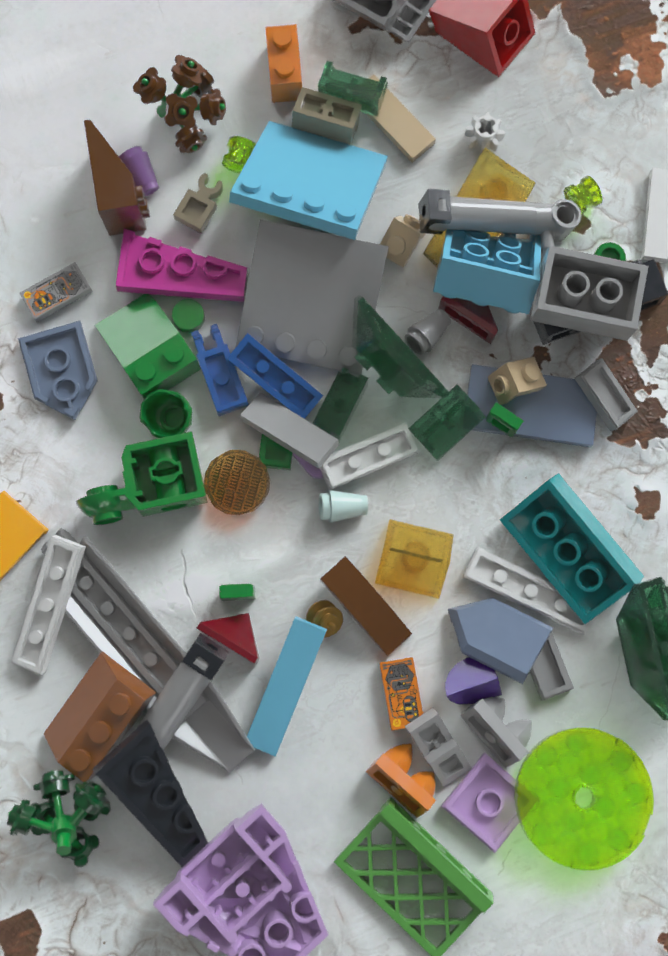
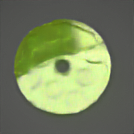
M568 728L545 737L527 754L516 778L515 808L525 835L543 855L558 864L572 869L599 870L621 862L642 842L650 815H653V788L644 763L637 753L623 740L598 729ZM580 788H587L592 794L590 805L584 808L579 807L575 803L576 794Z

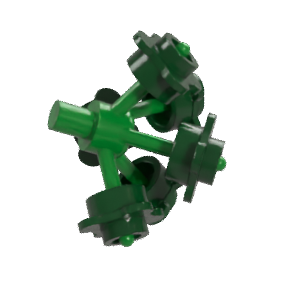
M51 770L42 775L40 783L33 785L35 791L41 790L43 799L49 800L41 804L33 803L29 805L30 800L23 799L20 805L15 804L12 810L8 812L7 825L11 826L9 834L12 836L18 833L27 835L30 829L36 836L51 834V840L56 844V853L62 858L73 860L76 867H84L88 863V857L91 852L99 847L100 840L96 835H88L84 828L78 825L83 819L94 821L100 814L108 815L111 811L110 802L105 798V790L97 783L92 781L89 783L84 782L82 785L76 783L74 786L76 791L73 793L75 812L72 816L63 814L61 797L70 793L69 781L74 780L75 775H64L62 770Z

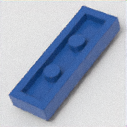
M248 333L227 358V360L287 409L304 419L324 396Z

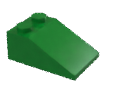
M151 294L141 295L95 325L143 399L149 393L156 390H170L201 370L197 358Z

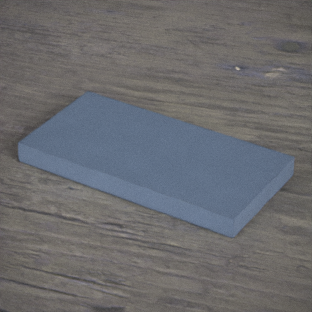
M472 364L463 429L506 435L486 421L488 413L494 404L498 403L488 376L498 368ZM543 375L547 384L546 387L537 392L515 397L508 403L501 405L524 420L514 434V437L590 448L593 446L597 411L575 379Z

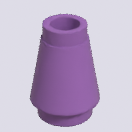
M141 146L132 147L119 156L132 173L136 186L142 185L144 196L151 195L159 189L148 153L143 151Z

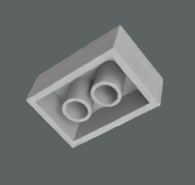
M549 246L542 259L540 283L535 295L530 321L628 341L638 328L648 266Z

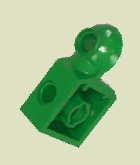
M187 432L126 445L121 457L125 488L118 489L117 485L95 487L86 492L87 496L76 501L78 508L85 515L92 518L93 525H106L121 521L123 519L122 512L136 509L145 517L208 503L193 433Z

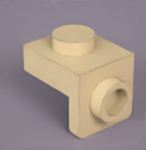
M405 214L404 217L397 216L393 218L379 245L389 246L387 258L399 266L405 267L419 240L425 234L420 233L419 220Z
M535 357L505 363L488 376L492 390L500 405L508 403L515 397L540 391L547 386Z

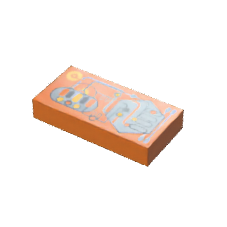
M413 657L379 663L391 730L404 729L407 724L423 714Z

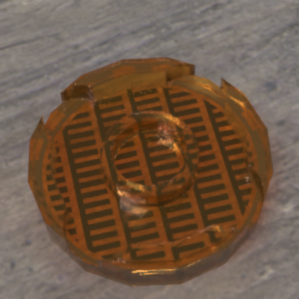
M227 451L213 459L205 472V492L208 494V498L213 506L225 514L244 515L253 512L264 503L269 493L270 477L267 467L259 457L248 451Z

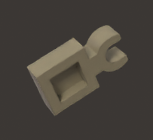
M203 173L198 180L199 190L195 192L188 189L173 214L174 220L201 234L217 209V204L212 199L219 197L223 191V184L220 180L214 188L206 187L209 181L208 174Z

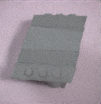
M436 0L332 1L341 4L381 29L391 32L399 39L410 42Z

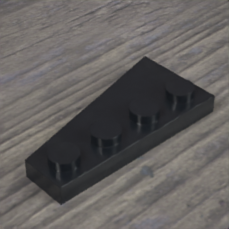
M146 719L92 770L183 868L208 844V841L191 806L187 802L183 789L168 763V759L155 736L151 724Z

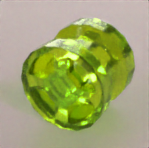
M240 136L229 137L227 142L228 153L223 156L222 165L226 169L240 174L256 143Z
M591 176L583 177L577 185L571 184L564 188L565 199L576 203L580 208L581 214L585 213L588 207H596L603 201L599 185Z

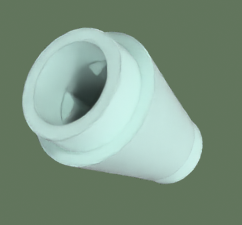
M333 490L319 494V515L321 520H328L331 523L367 515L368 499L366 495Z

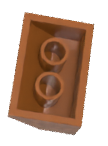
M101 652L43 733L57 762L83 783L90 781L96 776L92 769L122 742L157 692L105 652Z

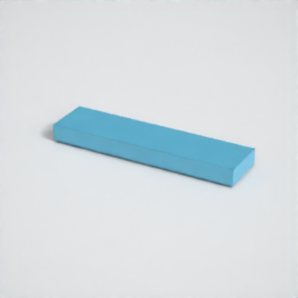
M299 617L294 618L247 735L254 748L276 757L327 629Z

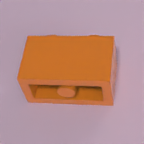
M297 24L265 27L272 103L297 101L302 89Z

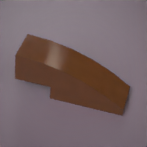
M346 556L320 578L321 583L340 602L348 614L386 656L390 655L412 634L392 608Z

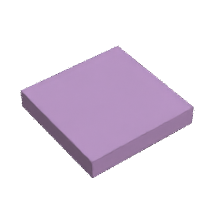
M483 753L441 806L495 853L536 803L538 798L486 753Z

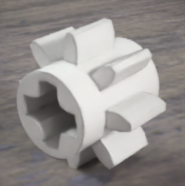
M489 112L479 118L474 115L471 121L472 126H467L465 130V136L471 137L468 148L474 147L480 151V155H483L484 151L490 149L496 152L499 145L498 141H503L505 131L498 130L502 120H496L490 116Z

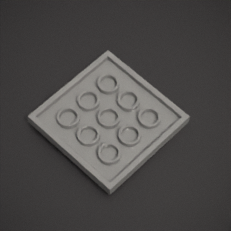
M260 219L236 346L248 333L276 357L362 375L389 246L353 240Z

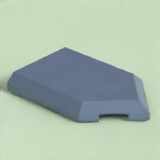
M81 321L18 338L34 399L76 420L98 382Z
M494 598L448 609L461 653L522 685L553 631V627Z

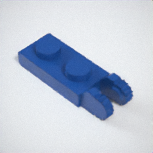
M214 324L210 326V332L217 344L216 348L205 351L204 341L198 330L191 332L199 353L196 355L217 414L222 416L248 407L249 403L235 365L227 360L230 355L228 345L224 344L218 325Z

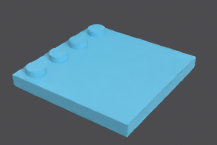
M268 121L230 191L229 202L355 240L384 171L388 156Z

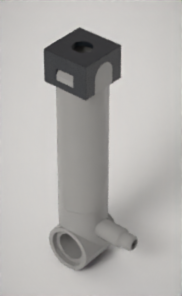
M427 189L418 203L420 233L442 235L445 229L540 235L543 255H545L549 246H554V242L564 240L577 227L582 216L578 205L568 199H560L554 204L453 197L450 196V190Z
M201 633L138 725L139 727L147 719L163 750L209 682L212 681L229 651Z

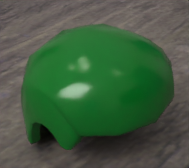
M159 389L149 393L143 400L139 418L140 422L148 428L151 435L156 438H163L187 432L192 425V408L190 403L180 393Z

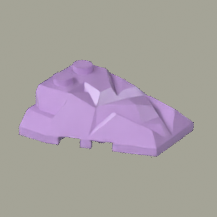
M262 804L249 810L242 818L237 817L230 822L183 868H180L176 873V878L164 888L153 903L177 932L185 936L191 935L206 943L208 949L216 953L219 950L228 956H307L328 936L324 922L302 874L284 828Z

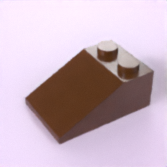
M84 120L97 208L109 236L123 234L124 229L133 232L147 230L145 218H150V210L142 185L136 186L132 173L91 120Z

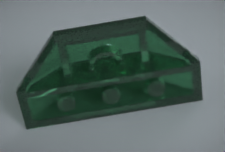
M358 295L354 299L352 347L358 352L354 358L366 371L371 367L380 376L376 382L388 395L394 391L400 397L447 398L451 393L365 298Z
M655 577L633 584L616 618V624L630 686L663 720H668V587L665 585L666 582L662 577Z

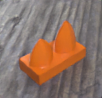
M401 744L389 749L385 754L383 753L366 770V773L418 818L429 811L436 801L433 798L435 776L433 771H423L410 777L407 773L412 762V744Z

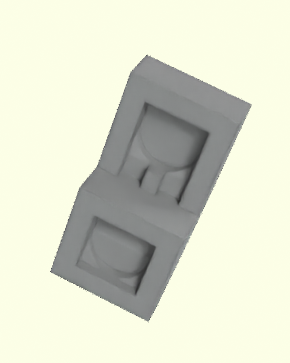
M431 708L405 726L443 787L472 769L434 708Z

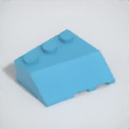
M447 229L433 292L440 293L447 298L457 297L470 300L480 306L491 305L503 308L510 313L520 312L529 314L540 283L541 236L530 235L529 239L516 238V234L503 233L502 236L493 237L487 232Z

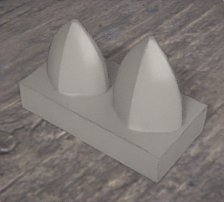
M499 697L481 699L468 707L460 716L506 768L520 761L529 752L525 747L531 736L532 721L516 720L505 725L502 722L505 714V699Z

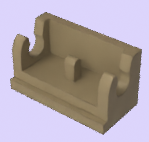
M302 87L292 111V128L352 145L354 132H357L362 105Z

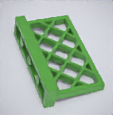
M392 797L383 804L380 811L334 860V863L431 956H442L482 912L485 913L494 904L493 893ZM380 821L391 831L392 844H372V830ZM396 836H397L404 844H396ZM367 837V845H359ZM392 850L393 869H373V851ZM397 850H411L417 855L418 868L398 869ZM353 851H368L369 869H354L346 861V858ZM422 861H423L429 868H422ZM394 875V894H380L374 888V876ZM398 875H418L419 893L399 894ZM422 875H438L443 880L444 893H423ZM363 876H369V882ZM448 886H449L455 893H448ZM463 899L472 908L464 918H449L448 900ZM388 900H395V907ZM399 900H419L420 918H405L400 913ZM424 900H444L445 918H424ZM414 925H421V932ZM425 925H445L446 938L437 947L425 937ZM449 925H457V926L450 932V926H449Z

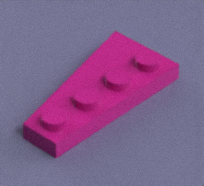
M124 229L115 286L117 292L244 302L248 272L247 267L209 255L203 257L192 253L190 249L181 246L178 249L163 244L162 240L149 237V239L135 235L133 231Z

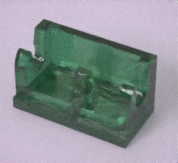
M331 61L326 62L318 82V92L361 104V112L377 117L388 88L387 77L381 76L379 81L337 70L333 67V62Z
M343 367L338 372L312 424L337 438L339 443L368 387L369 378L362 374L355 377L349 373L348 368Z
M456 384L408 429L438 461L483 421L486 416L462 388Z

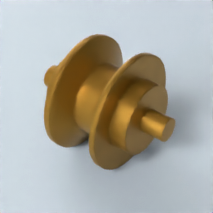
M320 600L309 608L306 614V621L327 629L324 638H327L340 630L343 624V614L331 601Z

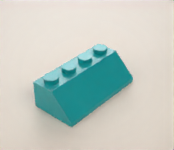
M559 473L547 480L500 519L501 523L584 624H587L637 587L645 577Z

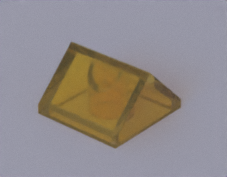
M389 519L375 584L439 599L450 564L454 534Z

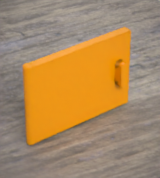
M5 491L0 493V581L49 530Z

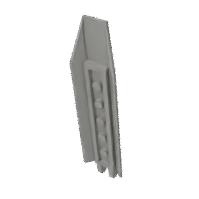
M61 528L56 532L57 536L78 543L66 530ZM84 536L80 544L86 546L65 613L99 653L105 652L157 692L146 707L149 711L187 653L92 542ZM48 542L40 549L44 555L49 544ZM211 681L172 737L228 772H231L255 751L223 697Z

